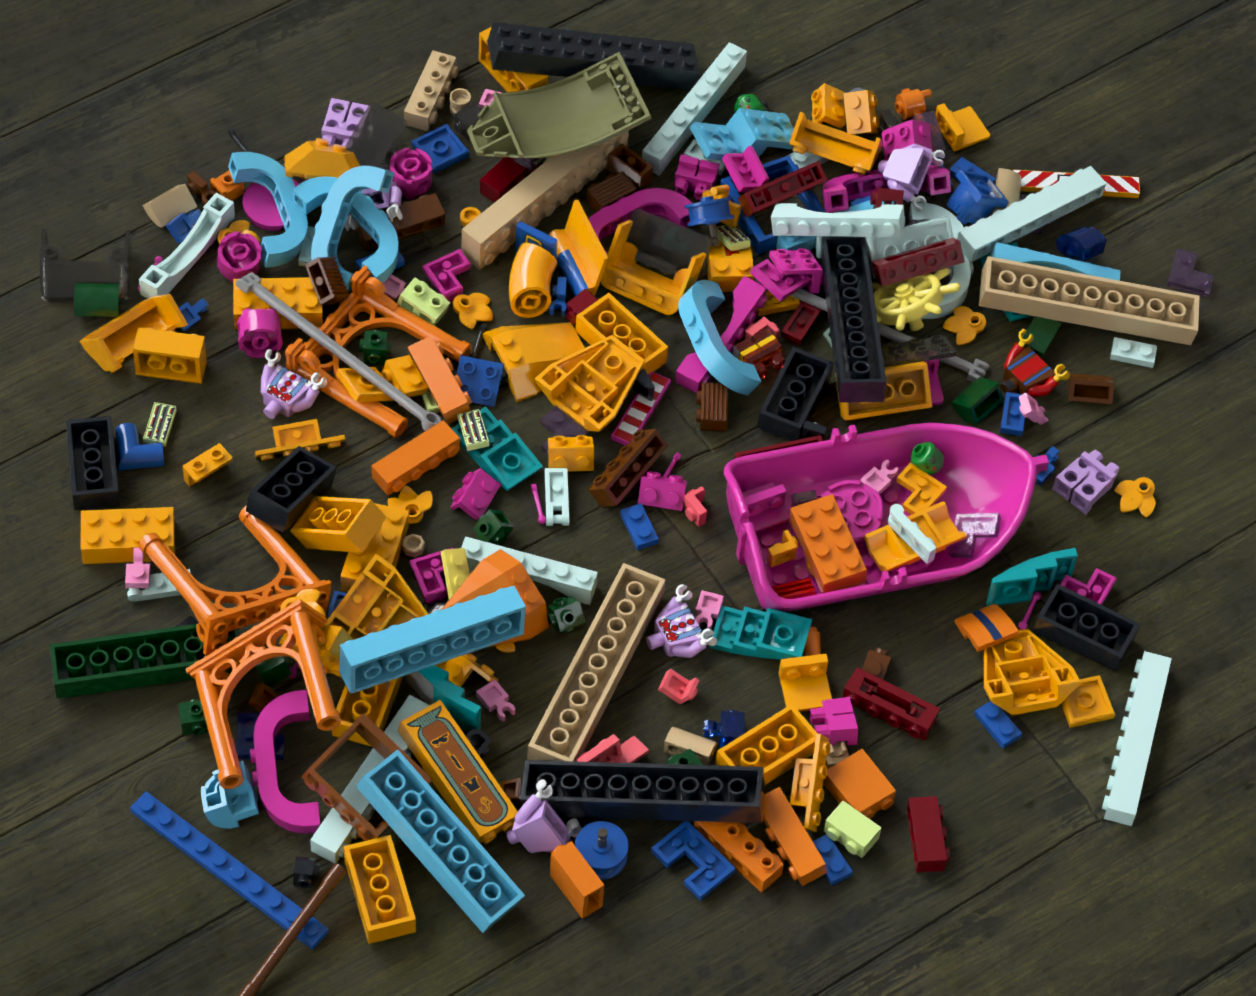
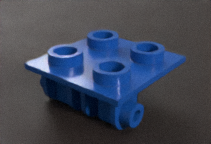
M460 355L456 374L463 385L460 389L462 392L467 391L472 403L495 407L500 381L503 378L504 364Z

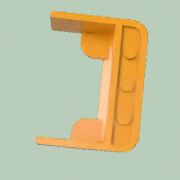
M628 220L618 224L607 254L608 261L600 281L601 284L609 290L665 315L676 313L679 310L678 303L680 298L696 283L706 253L702 252L692 257L689 267L679 270L672 280L636 264L639 255L638 249L634 244L626 241L633 221Z
M171 294L153 296L141 301L81 339L80 343L84 350L104 371L112 373L120 369L124 358L133 353L138 327L153 328L161 331H175L176 328L185 327L188 323Z

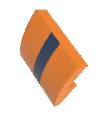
M996 604L959 617L954 621L964 638L970 639L977 652L1014 638L1019 633L1012 620Z

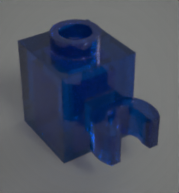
M736 710L721 711L720 723L712 720L704 721L703 736H719V747L726 746L745 732V712H738Z

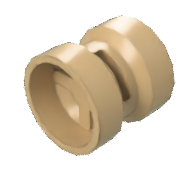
M459 88L450 93V113L454 117L464 118L470 113L471 95L467 90Z

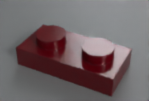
M801 301L783 328L781 337L801 345L819 318L821 310Z

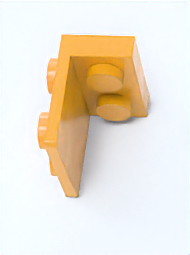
M944 103L937 106L934 123L954 152L990 138V133L972 107L969 106L952 112L948 110Z
M827 654L781 659L778 674L786 707L793 704L799 712L810 711V709L822 708L823 700L832 699L826 675L828 666Z

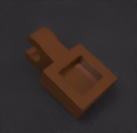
M195 171L187 175V188L193 196L196 195L200 198L205 206L209 201L208 199H211L217 192L211 190L208 187V183Z

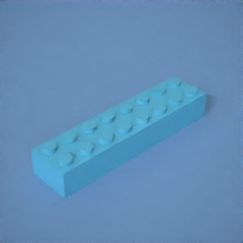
M515 586L501 588L487 595H480L464 603H457L443 610H436L432 614L420 618H413L399 625H392L388 629L372 632L355 640H348L340 645L339 673L350 694L523 635L526 606Z
M396 750L361 778L356 788L482 933L510 912L524 898V893L399 750Z

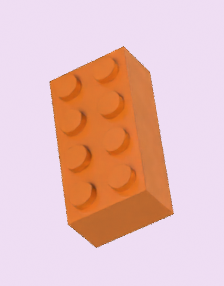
M833 494L790 508V523L821 594L866 583L867 569Z

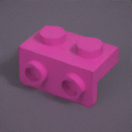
M748 146L743 153H726L722 158L739 192L751 191L766 184L769 180L753 146Z
M481 468L473 473H467L463 478L462 482L464 485L453 495L452 499L454 502L450 507L453 510L460 507L476 521L484 514L501 485Z
M651 471L641 477L638 504L642 503V505L683 510L687 481L683 480V477L677 475H670L669 478L661 477L660 473Z

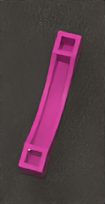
M745 276L733 291V316L726 331L720 336L724 346L730 353L733 351L734 343L742 339L747 325L754 322L758 308L763 309L768 300V297H766L767 288ZM695 352L687 355L676 370V383L697 393V391H701L702 383H710L712 374L705 368Z

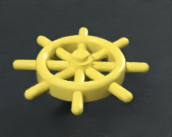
M949 268L941 269L934 274L927 273L886 286H881L879 283L874 282L872 287L875 290L873 294L877 322L886 325H896L898 331L904 329L905 323H909L912 331L920 330L924 326L921 317L930 312L936 315L941 314L942 309L938 305L942 301L944 294L958 292L961 286L958 283L941 286L940 280L950 273Z

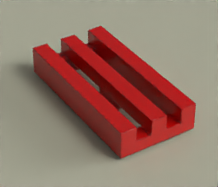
M811 578L772 586L778 596L784 599H797L816 595Z

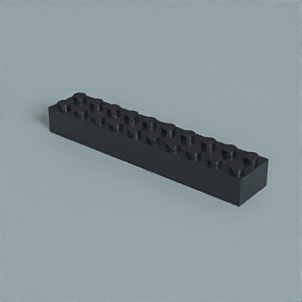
M493 22L487 40L492 70L570 77L620 52L636 85L691 90L695 86L700 74L694 44L686 42Z
M822 236L820 258L839 402H884L886 376L865 237Z
M525 760L520 795L521 807L532 794L536 795L538 792L536 785L538 781L544 779L547 784L542 790L551 785L553 792L548 798L542 797L541 801L546 800L559 817L739 823L762 822L765 789L763 767Z

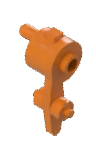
M909 88L902 90L900 94L896 95V112L904 120L912 118L913 120L924 122L921 117L926 111L924 99L931 97L932 91L930 89L910 91ZM930 126L932 150L935 152L937 149L932 139L937 138L939 129Z

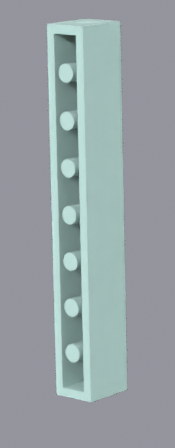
M729 42L644 148L642 158L649 162L650 165H653V173L660 176L693 134L689 127L693 122L701 123L743 71L746 64V50Z
M1092 166L1079 169L1073 175L1063 177L1057 183L1051 186L1047 185L1041 191L1035 194L1031 193L1025 199L1019 202L1015 201L1009 207L997 210L993 215L981 218L969 227H963L958 232L957 238L961 242L963 254L970 262H973L991 253L996 242L1008 244L1101 197L1107 183Z
M1144 651L1142 660L1137 659L1134 672L1138 673L1137 679H1132L1129 690L1134 693L1132 698L1128 697L1125 711H1129L1128 717H1123L1120 730L1124 731L1123 737L1119 736L1116 750H1120L1119 756H1114L1111 767L1112 770H1115L1114 776H1109L1106 788L1111 791L1109 796L1105 795L1102 809L1106 810L1104 816L1106 820L1128 826L1133 824L1172 658Z
M411 695L408 696L384 731L410 758L412 751L398 733L399 725L402 720L430 706ZM374 748L341 794L367 821L371 819L375 808L356 786L365 774L385 760ZM332 808L310 840L311 851L335 864L340 857L344 858L343 846L349 845L352 839H357L359 835L357 830L351 824L345 823L340 818L339 813Z

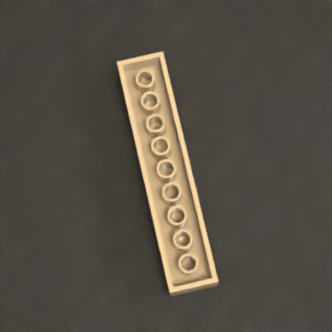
M628 131L597 146L571 154L551 157L462 229L461 251L469 262L479 270L486 265H490L495 257L500 253L506 252L510 245L516 241V226L520 221L535 228L543 218L550 216L559 205L565 204L570 196L575 192L581 191L586 183L593 181L602 170L608 169V155L620 144L628 145Z
M990 256L987 257L982 269L979 306L1186 345L1192 344L1198 332V295Z
M623 563L528 745L527 760L577 761L583 754L664 595L665 579Z

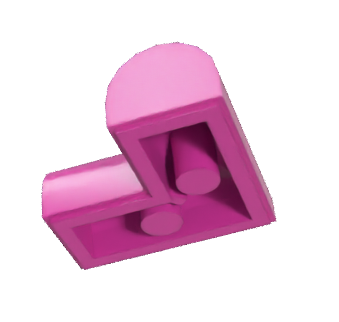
M458 249L423 265L422 269L437 292L445 296L451 303L457 295L463 293V287L455 276L470 270L471 263L461 249Z
M441 551L410 560V566L425 602L433 604L435 601L440 602L447 595V590L441 578L444 575Z
M1096 568L1087 584L1066 575L1060 585L1102 605L1117 578Z

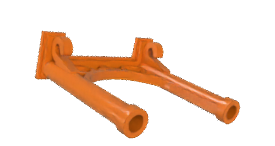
M365 265L360 271H356L351 278L352 292L349 297L340 302L338 309L334 313L328 315L321 328L318 327L319 330L331 339L333 338L344 349L356 336L365 332V330L393 327L403 330L419 340L432 336L435 343L440 342L445 352L444 354L458 363L460 355L469 357L472 351L470 343L456 339L399 306L385 295V286L378 279L371 277L370 271H368V267ZM360 312L370 314V320L363 322L356 321L354 317ZM375 312L384 316V318H375ZM349 321L350 326L341 329ZM311 337L308 342L304 343L302 339L298 338L294 344H290L285 351L286 369L311 381L314 373H319L318 383L324 377L327 379V385L318 390L386 429L391 436L399 438L403 434L408 424L407 418L378 401L355 402L336 375L340 359ZM323 354H329L332 356L333 361L320 364L318 358ZM333 370L335 379L326 372Z
M246 506L241 510L239 520L261 543L279 566L278 575L270 583L260 588L244 592H226L209 588L198 582L157 533L145 535L139 543V549L143 554L151 558L191 607L199 621L196 624V630L199 639L204 643L203 653L205 656L227 644L229 631L268 619L280 611L284 600L296 597L302 590L316 589L320 591L321 594L316 603L327 614L331 589L330 580L320 581L275 528L246 512ZM288 585L295 587V589L283 590L280 586ZM223 603H232L237 606L233 608H225L221 605Z
M301 599L291 603L283 610L273 614L265 621L253 626L247 632L186 668V672L196 681L219 770V784L224 789L236 788L244 780L228 722V703L238 682L257 664L278 656H288L296 659L303 673L317 727L320 730L329 731L341 724L340 714L335 709L318 647L326 643V638L321 628L325 626L327 618ZM288 633V637L282 646L276 647L277 639ZM296 643H297V647H298L299 653H297L296 651L292 650V648L294 647V645H295ZM232 666L231 674L227 673L225 670Z

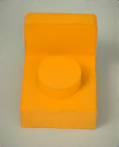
M788 530L783 531L782 543H777L768 548L767 562L770 568L796 558L798 542L794 536H791Z

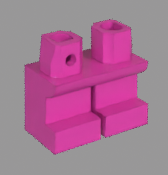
M681 154L678 169L675 173V192L684 196L687 190L694 192V198L701 200L703 191L715 187L719 176L720 164L701 159L699 165L698 158Z
M850 697L823 700L822 708L810 709L811 725L823 723V725H814V730L818 734L829 738L832 746L837 741H847L848 746L857 745L858 726Z

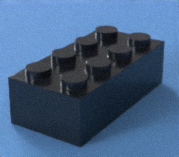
M793 347L759 412L757 428L791 441L800 440L805 421H810L832 377L834 362Z
M104 416L66 420L74 511L120 506L112 417Z
M298 446L250 491L246 512L284 533L300 518L315 496L322 497L332 487L337 467Z
M1057 584L1037 617L1034 632L1117 672L1137 636L1140 623Z

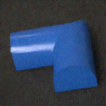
M123 423L116 427L119 471L165 466L162 443L140 445L138 428L135 424Z

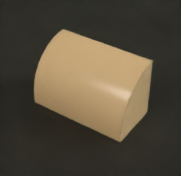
M999 168L996 176V186L1009 201L1007 205L1009 207L1013 202L1020 201L1022 178L1015 171ZM995 207L993 213L1004 208Z
M186 184L177 185L142 205L151 220L159 227H164L180 213L186 214L197 207Z
M672 727L665 739L663 752L673 756L691 749L703 765H709L716 750L717 742Z

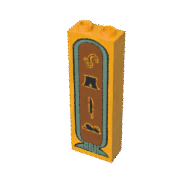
M441 700L401 721L398 733L425 772L432 778L431 781L453 813L479 843L484 842L487 844L497 836V833L501 831L508 832L513 828L515 815L518 811Z

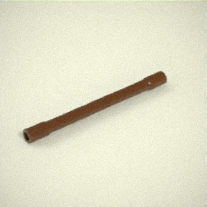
M335 863L319 888L237 996L257 995L259 988L329 893L337 886L347 872L341 865Z

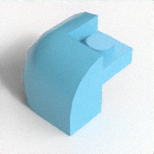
M244 761L239 762L244 779L240 786L233 789L222 788L218 780L219 770L212 772L213 776L206 782L205 786H201L203 810L208 820L214 826L220 828L239 827L238 820L259 814L257 791Z

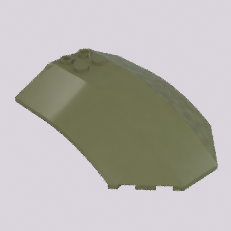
M620 52L570 77L548 85L508 93H497L495 91L493 101L489 106H484L478 115V122L475 126L471 125L467 132L477 156L545 158L571 154L597 146L652 119Z

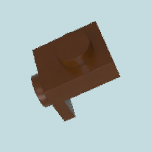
M877 647L875 651L869 650L862 670L884 680L889 664L892 661V658L888 656L889 652Z
M259 683L255 687L249 704L261 713L279 695L264 683Z

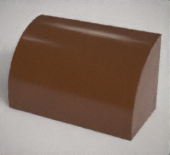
M1070 373V377L1067 380L1068 401L1112 404L1115 382L1110 376Z

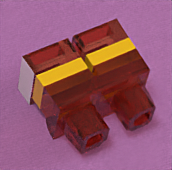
M768 328L733 347V356L742 362L754 365L760 380L768 375V365L771 364L775 370H779L785 363V358L781 353L782 345Z

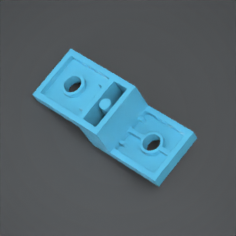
M739 108L726 125L693 122L689 127L706 159L722 160L726 153H743L748 146H753L758 158L767 147L793 149L789 142L794 128L789 117L784 113Z

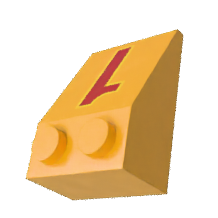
M706 237L709 281L719 283L722 292H733L744 276L754 280V276L750 273L753 268L751 247L730 251L720 241L719 245L711 246L710 238Z

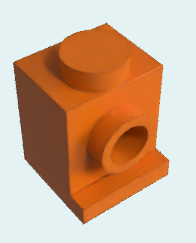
M229 170L216 179L211 178L210 189L233 201L244 194L245 182L234 183Z

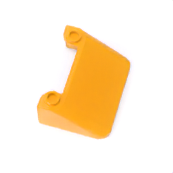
M802 112L799 113L789 145L793 147L792 151L804 155L805 152L853 167L854 172L865 175V172L871 171L882 149L881 138L877 137L874 142L807 120Z

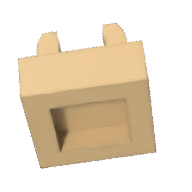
M845 741L836 742L834 746L830 744V753L826 757L825 764L827 769L849 757Z

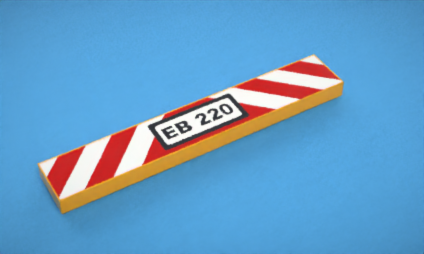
M1013 170L1021 176V191L1039 192L1045 186H1051L1061 178L1074 174ZM1100 175L1107 183L1102 196L1139 198V177Z

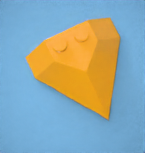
M316 138V141H307L284 157L285 176H297L304 179L324 176L339 178L346 171L360 165L355 154L346 150L347 147L338 144L330 145L328 140Z

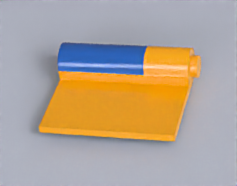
M574 200L565 229L553 230L549 235L557 239L556 260L564 276L567 277V282L574 296L576 297L585 289L595 296L608 257L579 200Z

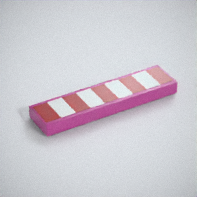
M650 372L649 377L655 386L654 399L649 401L637 394L612 433L611 440L624 446L629 444L633 439V434L643 429L669 388L671 384L670 379L655 372Z

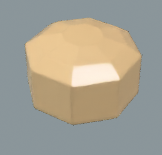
M411 534L404 538L402 550L406 556L415 558L423 554L425 542L421 536Z

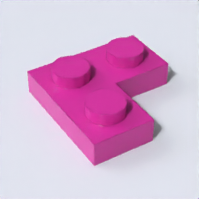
M768 259L754 266L750 272L780 302L809 285L811 281L807 274L779 273L777 268Z

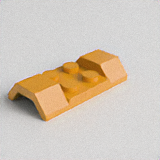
M944 501L907 516L911 522H915L919 526L920 531L927 538L929 537L933 540L937 547L936 553L967 537L965 532L958 531L950 519ZM889 525L865 534L868 552L880 571H891L906 564L907 566L921 560L919 555Z

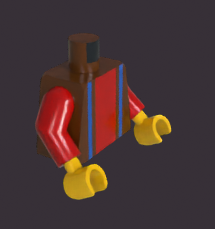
M1022 329L1019 332V343L1016 342L1006 358L1003 377L1005 382L1000 385L1001 390L1005 395L1006 392L1012 393L1015 391L1017 394L1023 395L1027 393L1032 397L1046 396L1059 384L1060 379L1067 380L1070 377V373L1067 370L1060 374L1065 369L1063 364L1057 365L1054 372L1029 346L1025 348V344L1033 341V335L1030 334L1027 339H1023L1027 330Z

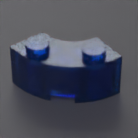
M1086 226L1061 235L1056 241L1058 251L1063 253L1066 258L1076 256L1083 262L1104 253L1107 239L1094 227L1086 228Z

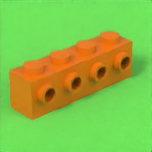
M429 336L408 346L410 356L427 384L446 423L450 424L458 420L457 414L471 411L469 404L472 401L467 391L462 392L460 389L463 385L458 375L453 376L451 371L454 369L450 360L443 358L442 354L445 352L440 342L435 343L432 336Z
M443 420L371 465L372 479L388 496L393 492H398L412 480L419 479L426 471L436 468L448 457L455 456L460 450V437Z
M778 787L765 794L762 822L764 821L767 826L765 831L770 841H776L779 846L776 850L782 861L787 860L791 866L788 870L793 880L798 879L801 885L804 886L826 874V863L781 788Z
M694 822V828L761 893L782 875L784 864L781 858L766 849L764 843L759 838H754L743 823Z

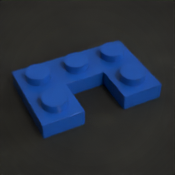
M684 821L651 848V853L666 868L670 867L684 854L699 868L684 880V886L700 901L733 875L736 870L688 821Z

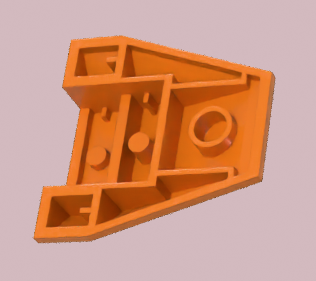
M501 549L481 560L441 609L443 610L457 603L473 600L480 595L496 592L501 588L515 586L526 606L524 634L488 647L530 640L549 628L545 600L522 563Z

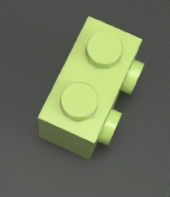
M415 277L400 294L397 304L435 326L446 313L450 302L445 296L436 293L424 281H420Z
M842 801L826 819L824 832H826L830 839L844 845L851 854H856L863 858L879 839L881 827Z

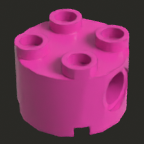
M404 148L397 151L391 157L390 171L395 173L392 182H395L401 189L404 198L414 199L415 196L424 194L432 186V160L426 152L417 148L416 151Z
M233 232L227 234L221 240L218 248L217 266L220 273L232 283L233 279H241L251 272L255 275L257 274L261 263V246L258 240L248 233Z
M250 308L242 311V316L239 317L237 322L239 349L246 351V355L254 358H264L268 349H271L272 352L277 349L278 352L282 347L283 340L281 321L277 311L274 309L253 310Z

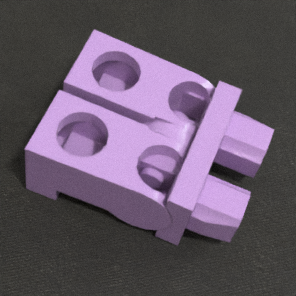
M331 98L321 130L322 139L328 140V144L333 146L334 144L347 147V151L353 153L355 150L359 151L364 137V130L371 121V106L352 102L350 108L349 101ZM335 106H342L344 110L335 109ZM356 110H362L365 114H358Z
M1093 450L1089 454L1084 451L1079 458L1056 476L1052 490L1067 501L1071 499L1070 503L1086 515L1091 510L1092 505L1112 488L1120 468L1111 462L1104 466L1101 463L1103 456L1097 450Z

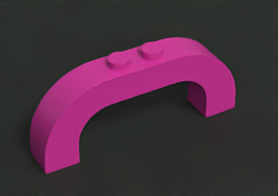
M930 165L920 190L930 195L951 192L950 171L943 167ZM878 169L865 172V175L853 173L831 179L822 186L824 209L828 213L849 210L848 201L871 196V193L875 192L876 188L890 189L888 181Z
M662 188L644 189L627 197H622L618 202L610 206L603 207L588 220L600 242L608 235L616 232L618 224L628 220L635 222L650 215L664 217L673 225L684 230L689 227L687 223L690 222L688 209L684 208V205L692 204V202L682 194Z
M307 690L285 693L272 700L262 710L254 728L255 749H250L251 764L256 763L257 771L252 772L253 785L259 788L260 800L265 812L280 827L303 834L315 833L320 827L318 802L294 803L287 800L280 793L277 781L274 740L278 731L283 726L292 722L310 720Z

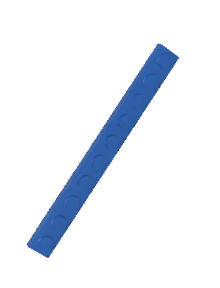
M145 792L130 807L132 814L285 930H288L302 911V908L148 792ZM312 917L297 939L313 950L327 936L329 929Z

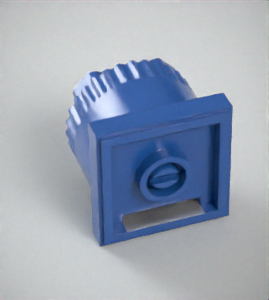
M959 170L955 176L961 183L950 196L946 205L956 212L957 219L966 225L968 222L975 224L979 219L989 217L995 207L1005 209L1009 201L988 175Z

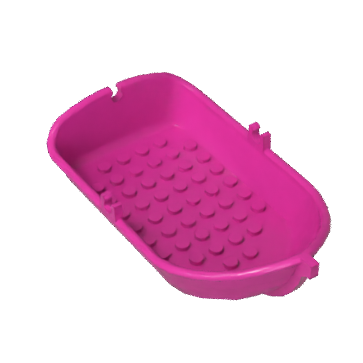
M910 424L863 434H857L855 425H850L848 427L849 432L844 435L840 434L838 428H834L830 440L747 455L733 459L726 464L724 476L727 480V503L738 537L736 555L740 564L747 565L761 607L766 610L771 608L782 612L952 580L982 567L1010 541L1026 516L1037 474L1047 470L1049 461L1046 455L1032 457L1023 448L995 433L956 424ZM923 442H932L944 454V464L938 473L931 474L930 476L947 486L946 492L935 504L942 501L946 503L950 519L958 531L965 532L967 537L938 552L934 561L925 571L912 576H907L905 567L898 570V575L892 574L891 571H880L868 552L866 541L857 543L855 545L867 569L866 583L821 594L815 578L806 567V557L790 521L756 533L753 522H749L750 513L742 493L771 482L775 486L783 484L787 491L785 505L790 512L792 507L821 498L828 490V487L844 480L860 481L873 467L880 470L882 463L885 460H889L888 470H893L895 467L899 469L896 477L891 479L890 486L880 494L884 506V518L890 515L889 512L892 505L899 504L902 506L912 494L911 491L896 481L900 473L911 462L913 448ZM788 530L791 536H794L798 542L796 558L770 568L767 562L768 548L777 543H782L783 531ZM811 578L816 595L797 599H784L778 596L772 586Z

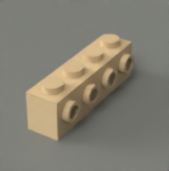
M432 50L404 110V125L428 131L431 124H435L438 108L442 109L445 93L448 94L450 92L451 80L456 78L459 67L456 66L455 56Z

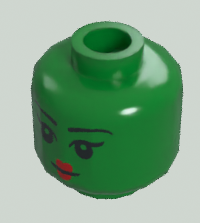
M754 94L741 95L738 97L734 107L735 113L739 108L765 111L764 105Z
M923 442L913 448L911 462L916 468L929 475L936 474L943 467L944 454L932 442Z

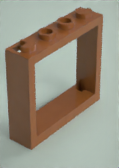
M363 713L303 774L302 778L305 780L304 782L308 788L315 790L327 806L333 807L339 813L340 818L345 823L351 824L357 830L358 835L367 841L377 838L389 824L383 820L375 829L317 773L355 732L384 759L396 750H399L428 784L432 778Z

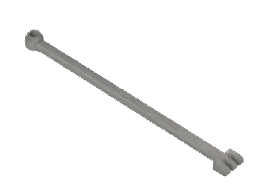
M251 272L236 281V286L246 294L250 291L421 420L423 430L427 431L441 422V418L437 414L423 409L260 285L262 279Z
M754 277V280H753V281H755V282L761 284V283ZM803 289L791 295L796 299L828 312L826 299ZM878 323L879 335L923 354L938 353L941 362L968 373L967 380L974 382L979 377L983 378L989 368L988 363L979 359H975L974 363H970Z

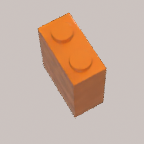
M863 749L827 769V776L823 779L824 786L839 804L844 801L869 819L879 810H886L894 803L895 788Z
M572 841L566 845L561 844L557 846L551 853L550 876L583 919L602 907L604 884Z

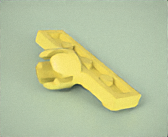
M465 548L444 549L441 551L449 599L470 575Z

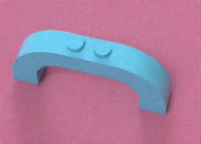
M253 152L232 153L228 168L234 183L255 182L265 186L274 198L286 231L280 235L262 238L260 245L261 258L265 268L288 263L300 252L308 228L307 215L292 201V189L295 188L292 177H286L285 168L268 156Z
M374 166L352 168L343 173L334 182L326 200L322 204V214L315 226V235L311 248L312 260L317 257H335V261H337L338 268L342 274L341 277H343L345 282L344 285H346L348 290L347 293L349 294L352 292L351 278L353 273L346 271L340 265L337 258V247L352 201L359 192L369 188L389 193L395 174L392 171Z
M324 176L306 180L292 189V201L307 215L323 204L329 190L338 178ZM359 192L352 201L349 214L376 241L379 247L372 256L362 262V267L364 265L367 266L371 277L384 283L391 276L397 264L398 236L386 213L383 210H379L368 195L365 196L362 192Z
M699 280L680 298L678 303L679 313L689 338L702 364L719 382L737 393L748 396L761 383L755 366L734 357L726 349L710 315L725 300L719 283Z

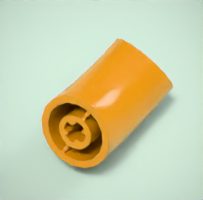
M531 243L520 245L512 264L509 280L511 309L516 315L524 318L539 316L549 308L551 304L550 283L557 266V260L550 252Z

